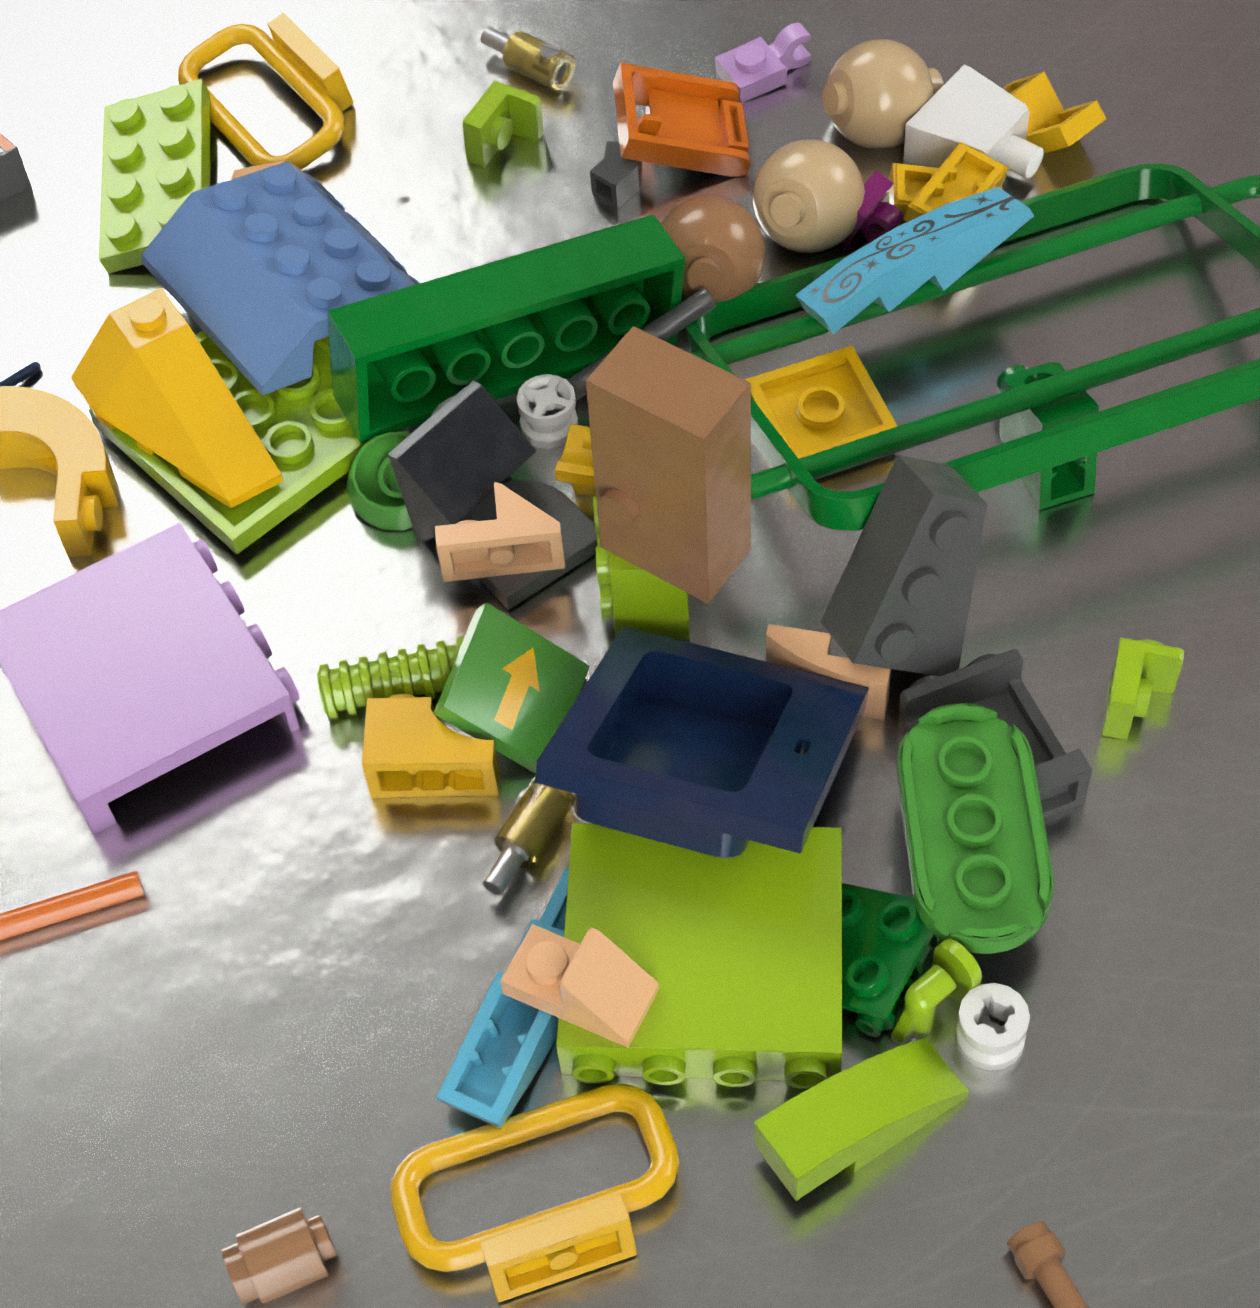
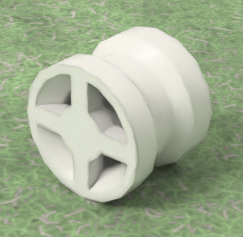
M550 374L535 376L525 381L519 388L516 397L519 414L521 415L520 427L522 434L531 445L537 448L554 449L564 446L570 425H578V417L575 410L576 397L573 386L566 379Z
M998 983L981 984L966 994L961 1001L955 1038L957 1049L967 1062L976 1068L993 1071L1003 1070L1017 1061L1023 1052L1030 1021L1028 1005L1022 996L1011 987ZM989 1015L1000 1021H1005V1025L1000 1026L995 1022H991Z

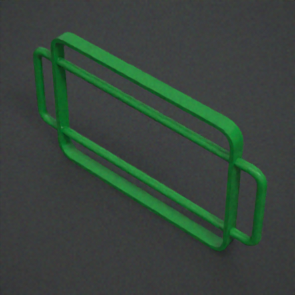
M1163 163L1141 164L1022 200L1020 202L1030 208L1034 217L1002 243L1133 201L1143 199H1165L1169 201L983 259L944 291L928 280L890 312L873 301L842 328L1193 216L1260 270V227L1231 205L1247 199L1260 198V175L1238 178L1209 188L1189 171L1178 166ZM847 256L757 283L745 293L731 300L715 302L717 307L686 327L690 354L734 374L728 367L729 364L829 333L830 331L815 318L807 315L719 344L712 345L708 341L712 336L723 331L802 307L796 294ZM1260 308L799 459L751 397V440L772 467L751 474V501L788 489L807 516L818 525L833 530H862L884 483L850 492L824 488L815 479L1259 334ZM1260 358L942 464L951 465L978 493L1259 399Z

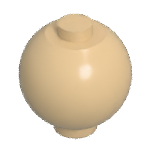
M874 39L853 46L838 59L828 77L827 84L824 86L822 102L826 113L830 116L836 129L850 142L868 149H889L905 143L906 123L937 93L944 83L939 71L935 68H928L918 53L907 45L889 39Z
M816 139L794 141L776 150L760 168L753 189L755 214L765 233L780 246L800 253L825 251L840 244L853 232L857 223V212L864 199V182L853 159L839 147Z

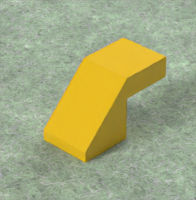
M1044 71L1012 81L1002 88L1027 105L1030 113L1026 140L1043 148L1044 153L1071 146L1106 120L1097 100L1064 109Z

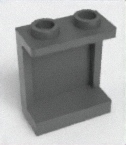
M1012 649L999 655H982L971 661L966 667L940 677L935 675L923 677L901 693L898 727L903 736H905L907 731L909 734L911 729L918 725L919 718L932 709L960 703L984 706L997 712L998 719L1005 721L1010 727H1012L1013 723L1027 738L1033 754L1044 819L1085 803L1092 768L1080 748L1069 753L1064 751L1022 681L1021 673L1024 660L1017 649Z

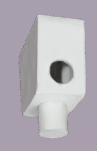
M963 65L906 123L903 164L940 168L958 144L962 142L1009 167L1008 170L1029 179L1038 170L1043 159L1044 150L1026 140L1030 113L1027 105L971 67Z

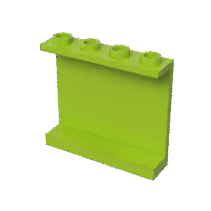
M572 823L564 937L581 944L590 927L599 930L659 983V991L629 1048L558 1018L556 1047L561 1075H572L575 1079L586 1083H605L611 1081L614 1077H643L646 1081L658 1085L678 1084L685 1078L714 1079L715 1082L730 1087L747 1086L754 1083L755 1080L785 1081V1083L792 1087L809 1089L841 1072L842 828L812 827L801 854L750 840L746 849L741 854L734 857L721 858L592 823Z

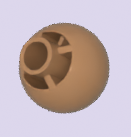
M712 195L691 198L673 208L660 223L685 257L681 302L703 287L708 291L714 302L731 300L745 293L758 283L766 258L764 237L755 218L737 202L725 197Z

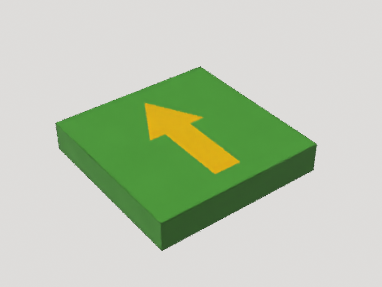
M486 602L476 609L433 714L476 739L494 740L496 751L536 774L537 760L579 696L590 665Z

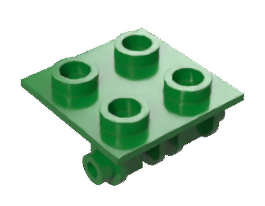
M842 883V1009L854 1011L859 1015L855 1021L858 1029L869 1036L879 1037L883 1030L892 1029L896 1022L894 1015L902 1002L899 996L905 997L906 991L913 984L911 980H918L923 973V962L931 948L939 944L940 939L926 927L920 918L913 897Z

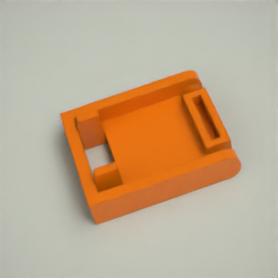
M620 62L613 80L621 158L730 177H742L749 171L751 165L750 157L747 153L749 142L743 103L739 102L740 92L738 85L722 80ZM636 105L645 106L646 114L643 113L637 121Z

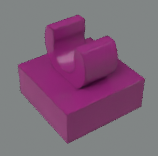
M876 170L864 184L865 194L863 203L857 212L856 226L853 232L841 242L845 247L850 245L860 231L869 243L896 228L904 217L903 213L896 206L883 202L894 183Z

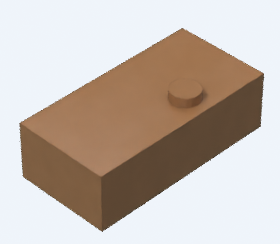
M632 326L586 379L601 548L709 604L751 551V383Z

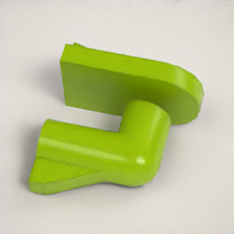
M951 938L942 941L934 950L932 967L906 991L903 1013L891 1033V1040L898 1046L906 1044L912 1037H925L932 1031L935 1007L948 995L960 1006L966 994L971 989L981 985L982 972L977 961L959 942Z

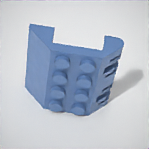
M288 161L192 192L142 253V264L262 396L312 377L314 341L329 336L327 310L420 283L406 273L407 269L356 218L346 212V208L317 179Z

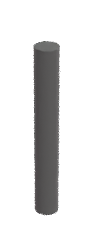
M703 287L641 330L666 341L717 306L708 291ZM612 349L567 379L574 388L576 401L587 394L586 379Z

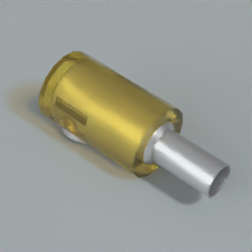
M486 27L481 34L480 41L482 44L503 54L502 59L505 67L554 91L559 92L566 88L574 75L576 67L574 56L561 50L556 44L546 43L523 31H517L509 37L491 27Z
M536 776L528 788L520 792L515 808L494 839L495 845L501 854L482 882L485 889L500 896L507 888L520 865L526 867L536 866L574 805V795L571 792L535 783Z

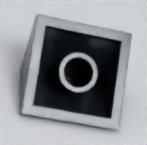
M472 380L388 453L416 537L425 542L435 537V526L458 523L494 490V482L502 483L536 452V449L480 383Z

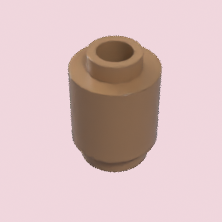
M302 1207L236 1235L237 1243L221 1250L230 1279L242 1305L260 1299L264 1305L329 1276L324 1261L337 1256L321 1214L308 1220Z

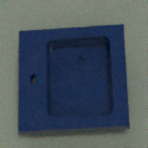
M623 626L539 756L536 766L535 783L575 793L574 812L586 822L721 858L737 856L744 852L750 840L801 854L866 709L869 687Z

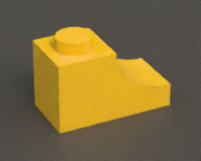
M396 694L388 698H367L362 768L371 798L499 796L500 771L494 740L468 737L445 726L433 714L434 707L431 697Z

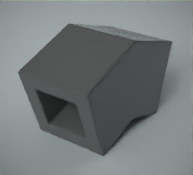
M606 141L605 158L590 170L592 195L617 210L640 191L642 172L641 161L621 158L619 141Z

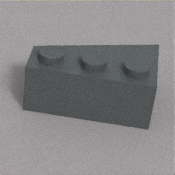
M897 455L820 621L854 664L943 676L959 670L988 504L951 465Z

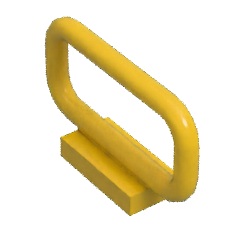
M284 12L267 23L272 37L255 25L244 23L229 25L217 31L184 56L178 67L177 80L179 85L199 80V72L229 49L238 45H249L322 118L323 126L316 134L284 155H272L208 89L210 93V121L252 166L286 160V162L288 161L303 170L330 151L339 142L344 131V115L342 112L354 104L340 68Z
M626 1084L601 1086L508 1117L502 1128L488 1124L425 1145L410 1153L397 1167L390 1184L391 1205L402 1242L414 1260L428 1269L442 1272L462 1270L486 1262L498 1303L636 1256L637 1251L628 1213L647 1207L663 1198L673 1186L680 1165L678 1149L664 1112L652 1095L639 1087ZM609 1113H628L637 1121L651 1159L650 1168L643 1176L456 1241L444 1242L432 1236L419 1197L421 1182L430 1174Z

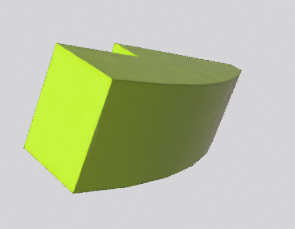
M919 1039L895 1047L847 1068L798 1094L754 1121V1145L795 1201H797L848 1166L853 1172H856L967 1098L969 1090L928 1039Z

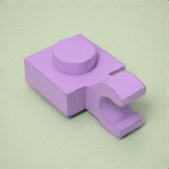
M801 23L790 24L777 35L775 41L769 46L760 36L716 56V73L723 81L738 85L740 92L739 101L740 103H745L787 84V70L803 67L812 60L811 54L802 45L811 40V35Z

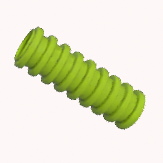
M456 637V644L447 646L444 640L436 641V648L426 649L425 644H419L416 646L417 651L407 653L405 647L398 648L397 655L390 657L387 656L386 651L378 652V659L368 661L367 656L362 655L358 656V663L349 664L347 659H341L338 661V667L329 668L327 662L319 664V670L316 671L324 713L328 714L329 719L338 718V712L347 710L350 716L356 715L359 707L367 705V698H388L396 694L425 695L426 697H431L432 700L435 699V693L442 692L464 637Z

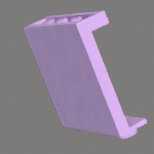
M180 522L0 609V668L93 835L116 824L108 805L109 802L280 714L291 732L300 728L293 703L301 700L293 679L284 666L276 670L272 668L267 658L273 656L262 630L257 623L246 627L240 615L245 613V609L232 583L229 580L221 584L218 583L213 574L218 572L219 569L207 544L203 539L193 543Z

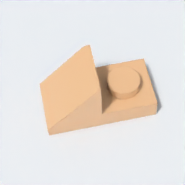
M494 482L497 519L485 521L464 520L456 524L435 526L436 548L443 582L566 568L560 522L498 482Z
M532 924L500 981L504 995L629 1048L659 991V983L602 932L592 927L588 929L581 944Z

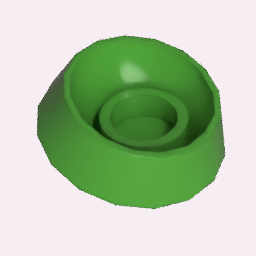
M388 432L375 436L361 447L349 469L346 489L352 507L364 521L380 529L403 531L413 528L388 457V453L410 435L409 433Z

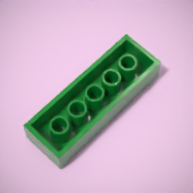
M652 214L327 310L333 396L358 441L361 443L371 440L378 435L396 432L424 423L432 416V413L439 404L455 396L472 380L480 383L494 400L517 394L525 381L535 376L544 374L558 375L562 378L573 376L613 349L632 326L642 329L681 303L685 257L655 215ZM678 333L665 342L670 344L677 343Z

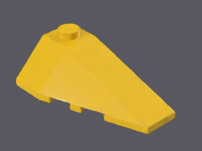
M162 288L108 313L70 377L74 387L98 422L112 431L118 428L133 438L139 449L150 456L156 453L177 467L180 476L229 508H233L283 482L280 470L194 332Z

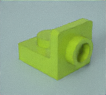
M493 81L462 121L466 161L485 168L497 151L503 150L508 145L512 134L538 142L544 134L541 99L525 90Z
M1120 637L1110 675L1101 736L1127 740L1134 716L1146 718L1151 691L1174 692L1183 664V649L1166 646L1161 642L1150 639L1133 640Z

